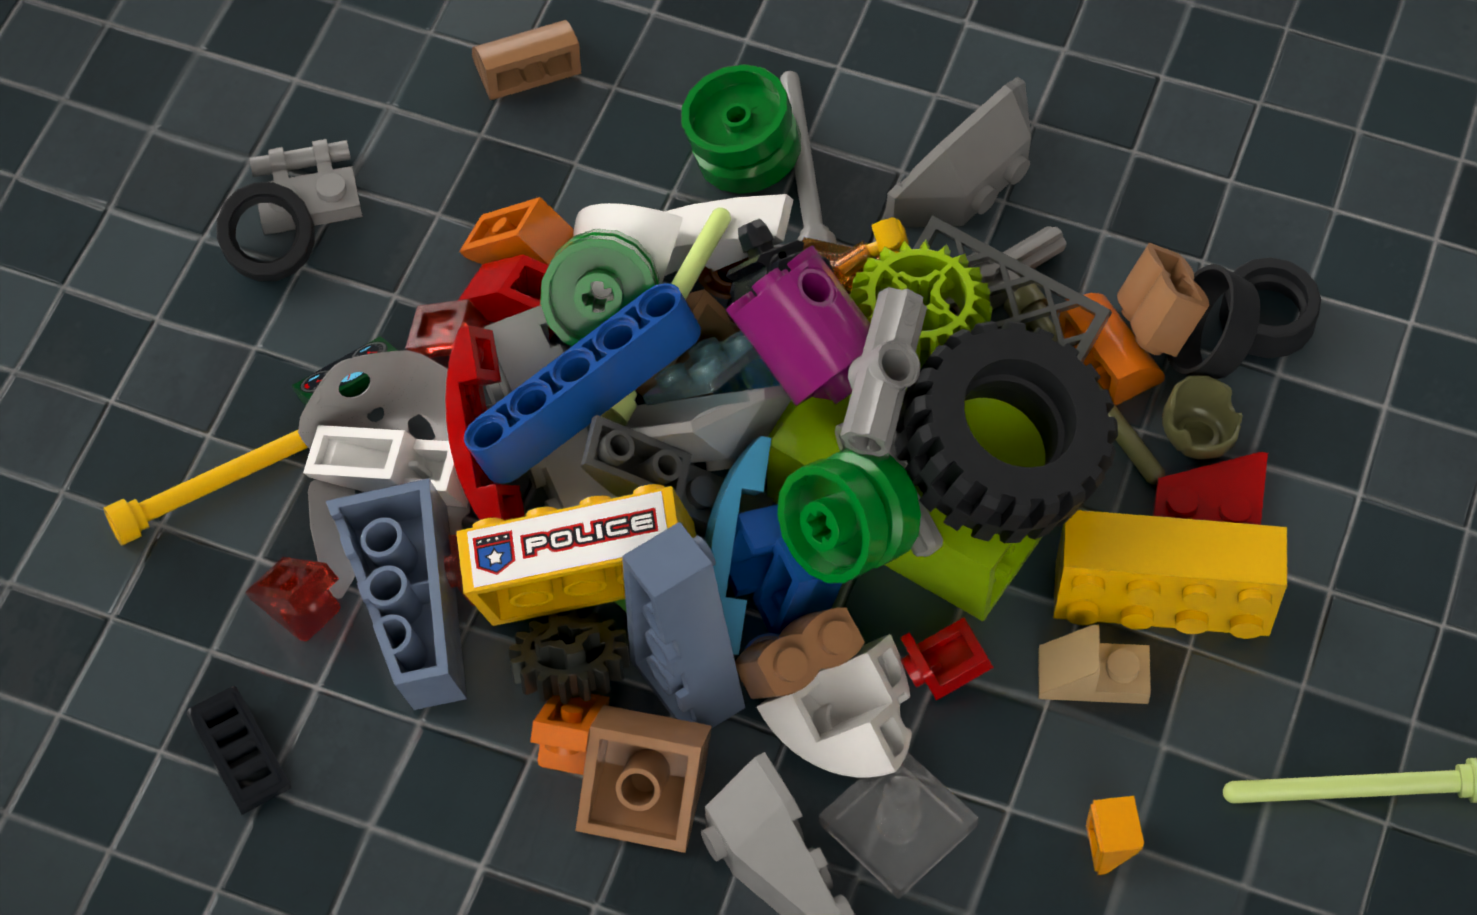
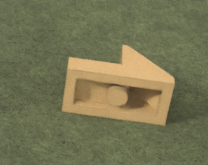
M1090 625L1039 645L1038 699L1148 704L1151 695L1149 645L1100 643L1099 625Z

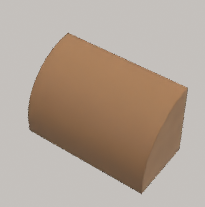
M566 20L472 47L473 61L490 100L581 74L579 42L571 25Z

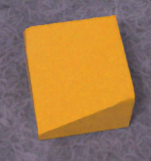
M1134 795L1093 800L1086 821V829L1095 872L1097 871L1098 875L1109 873L1138 854L1143 849L1144 839Z

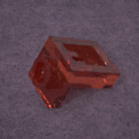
M469 299L417 305L405 348L409 351L423 354L428 358L451 355L459 328L464 326L484 328L491 323Z

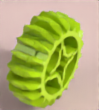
M926 239L920 246V249H911L904 240L899 247L898 253L884 246L879 260L868 257L867 262L864 264L863 272H856L851 294H849L870 324L878 294L885 288L909 289L923 297V304L927 307L916 349L920 367L924 365L938 346L945 344L949 336L962 329L970 330L971 332L976 324L990 322L992 315L990 289L987 283H982L980 267L968 268L969 261L967 260L966 253L954 258L950 257V250L947 244L939 251L930 250ZM948 297H951L961 311L959 316L950 311V305L945 302Z

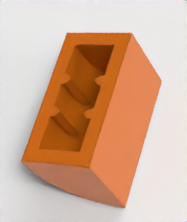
M1100 293L1084 294V296L1107 307L1112 312L1085 359L1084 365L1087 366L1090 363L1101 376L1098 383L1103 390L1107 389L1113 403L1118 405L1164 382L1165 375L1151 355L1136 343L1135 334L1106 296ZM1080 307L1060 312L1059 320L1064 338L1085 333L1095 315Z

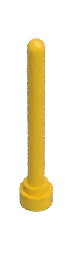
M298 430L140 503L136 499L129 502L121 499L104 507L103 510L116 539L123 546L142 537L141 531L149 528V521L308 447L301 439Z

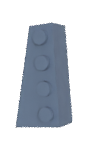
M427 478L327 500L326 504L331 517L336 523L341 544L351 563L358 582L356 584L371 616L372 626L397 689L413 710L467 699L448 510L431 480Z
M678 522L622 556L630 661L673 718L711 725L714 728L743 710L745 704L713 566L716 564L714 555L700 536L692 538L681 522Z

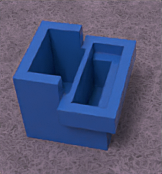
M778 504L738 514L728 582L735 597L755 592L753 600L769 633L780 635L782 630L794 619L808 613L831 609L843 583H826L808 574L793 558L782 537L777 515Z

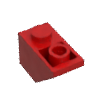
M524 254L484 263L458 299V307L495 323L540 306L541 281L549 265ZM548 326L550 341L555 332Z

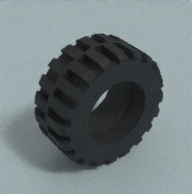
M992 321L976 324L971 332L970 330L962 329L949 336L944 345L938 346L920 369L917 381L905 391L896 425V431L900 435L894 442L897 458L900 461L907 460L908 465L905 470L914 487L918 486L922 491L923 495L919 501L929 512L937 508L947 516L943 523L956 531L963 525L972 529L971 536L973 538L988 542L995 534H999L1000 541L1003 543H1020L1026 535L1029 538L1037 539L1049 534L1055 526H1062L1104 481V474L1112 466L1116 454L1112 443L1118 437L1117 420L1115 417L1108 416V413L1114 407L1113 401L1107 389L1100 390L1097 382L1101 376L1090 363L1085 366L1077 358L1080 352L1068 342L1063 347L1053 341V333L1039 327L1034 333L1025 330L1026 324L1006 321L1001 329H998L997 323ZM975 398H991L1008 403L1020 410L1031 420L1041 436L1045 450V465L1039 467H1019L1005 463L988 453L975 439L968 426L964 401Z

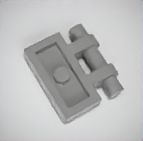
M327 139L312 141V147L285 152L283 147L268 150L269 155L249 158L253 177L273 174L274 181L269 182L277 183L294 191L305 202L314 226L362 217L353 167L334 170L332 168V163L351 159L347 140L327 143ZM317 166L318 173L289 178L288 171ZM273 203L258 204L264 235L296 229L292 216L283 207Z

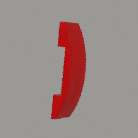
M464 326L458 329L453 343L448 365L445 395L448 440L456 472L464 493L480 520L500 518L506 521L525 517L520 486L498 484L489 480L464 442V433L468 426L487 411L483 386L502 382L493 330Z

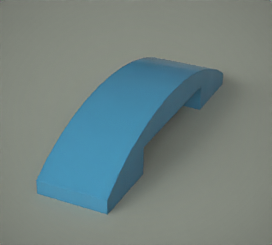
M763 436L751 441L730 468L714 501L704 539L715 558L716 564L713 566L733 655H739L747 600L726 597L741 494L755 496L764 492L772 438Z

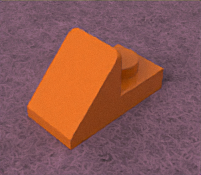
M591 694V700L584 701L581 697L571 698L568 704H562L560 696L553 695L533 721L530 742L540 744L537 759L538 765L543 768L583 775L590 726L603 705L609 706L610 697Z

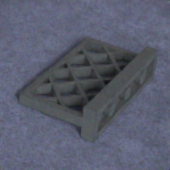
M934 216L931 217L913 249H920L925 239L929 246H931L937 234L940 233L956 242L959 255L965 254L964 246L978 253L967 257L969 261L968 268L971 265L988 260L999 264L1004 283L988 287L990 289V296L1007 292L1013 317L995 322L998 329H1001L1006 321L1027 323L1051 315L1058 338L1056 342L1063 347L1067 342L1072 346L1078 345L1076 349L1080 353L1077 358L1084 363L1112 314L1110 309ZM1008 270L1018 274L1021 278L1010 280ZM1034 283L1044 288L1049 306L1020 315L1013 290ZM1053 294L1067 301L1055 304ZM952 298L945 300L950 305V308L958 306ZM1080 307L1095 315L1085 333L1064 338L1058 313Z

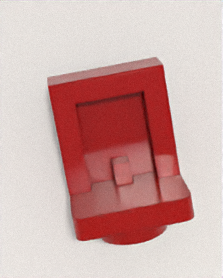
M964 617L916 644L910 632L900 637L909 652L907 656L900 659L916 688L924 683L928 685L936 701L993 669L989 658Z

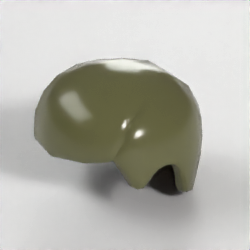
M1203 375L1188 376L1174 386L1163 408L1162 425L1169 441L1184 456L1196 460L1218 458L1235 446L1241 429L1240 424L1243 415L1242 413H1236L1231 403L1232 390L1227 384L1210 376Z

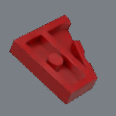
M1257 452L1158 478L1152 516L1261 525L1268 453Z

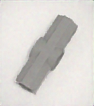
M888 287L879 292L863 353L852 361L849 367L848 379L852 388V394L840 437L845 442L844 447L860 455L870 454L880 457L890 452L906 388L915 383L920 374V362L916 349L927 307L923 304V297L909 289L902 290Z

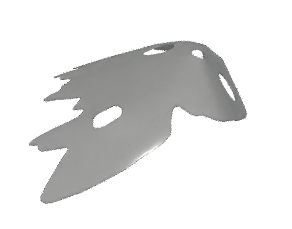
M409 350L380 352L340 361L328 371L312 394L300 417L298 433L306 446L311 449L318 425L405 430L409 433L408 421L414 416L421 414L433 429L436 436L433 440L449 441L445 407L448 369L423 354ZM364 372L370 377L369 387L362 394L355 397H345L340 394L339 385L349 374ZM486 405L487 410L491 408L493 405ZM382 407L384 416L381 420L372 422L367 418L368 413L370 414L374 409ZM546 458L535 466L545 468L547 466ZM315 479L310 482L308 488L310 529L318 563L326 584L333 597L340 599L348 590L355 578V574L344 552L339 531L331 517L326 501L354 495L355 489ZM469 501L467 508L447 506L450 534L457 538L456 531L463 530V518L470 513Z

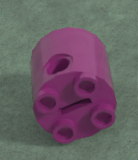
M812 245L787 263L791 269L790 272L787 269L780 271L779 268L772 270L752 286L757 296L750 291L726 309L727 313L795 406L802 404L811 397L832 400L836 405L852 394V388L848 379L849 367L852 361L862 355L870 327L867 318Z

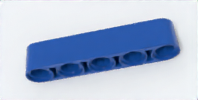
M662 283L646 290L477 417L468 426L464 433L465 445L489 480L494 483L505 484L519 478L588 426L594 416L604 414L697 342L701 334V327L679 288L670 283Z

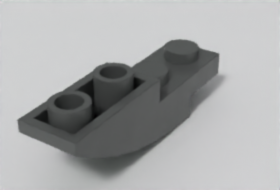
M599 415L592 418L581 467L596 482L616 497L631 495L636 488L649 484H659L665 487L672 486L694 521L696 536L702 537L706 534L714 501L725 479L690 464L692 454ZM762 493L755 496L741 494L738 514L772 506L774 498Z

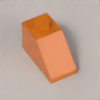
M541 197L482 214L459 252L466 259L479 264L524 254L549 265L556 251L573 237L574 229Z

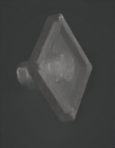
M908 752L896 772L883 776L859 778L819 814V824L898 899L978 826L979 820L976 814Z

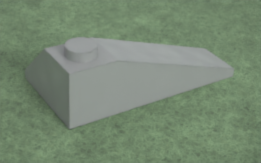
M763 752L754 757L705 806L706 829L701 831V835L709 853L715 861L723 858L732 874L780 915H855L843 895L839 894L834 898L832 897L829 890L833 888V882L826 867L828 863L820 847L817 849L813 847L807 849L802 829L797 820L803 815L767 754Z

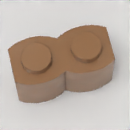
M1148 243L1117 293L1118 302L1123 308L1121 312L1130 321L1131 328L1136 335V343L1142 349L1154 355L1166 353L1176 357L1209 307V300L1205 292L1194 281V272L1188 262L1179 253L1152 243Z
M846 607L808 613L794 619L782 630L779 637L756 642L745 649L736 659L735 665L737 673L751 699L786 696L805 688L817 676L819 670L834 668L848 662L860 651L865 641Z

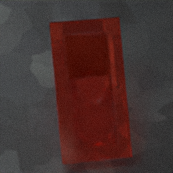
M282 557L245 592L251 601L303 642L308 641L341 608L339 602L328 590L339 578L328 564L324 562Z

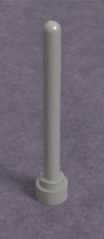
M786 71L782 74L780 81L787 92L792 106V113L801 132V152L794 166L804 228L801 230L797 240L804 242L803 250L813 245L820 256L829 259L832 265L838 259L837 245L816 242L820 240V242L837 244L834 233L829 231L827 226L823 225L800 80L794 71Z

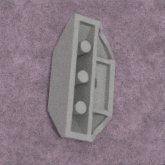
M1017 76L1013 81L1005 84L912 169L908 177L901 183H897L887 193L886 219L894 217L901 221L904 228L926 227L932 216L951 226H963L976 213L981 215L988 211L995 202L998 193L1009 183L1012 185L1017 184L1030 167L1028 157L1031 131L1025 81Z
M780 385L637 405L625 427L692 454L690 464L692 465L697 462L706 461L707 471L730 469L737 460V457H739L751 441L760 436H769L791 399Z

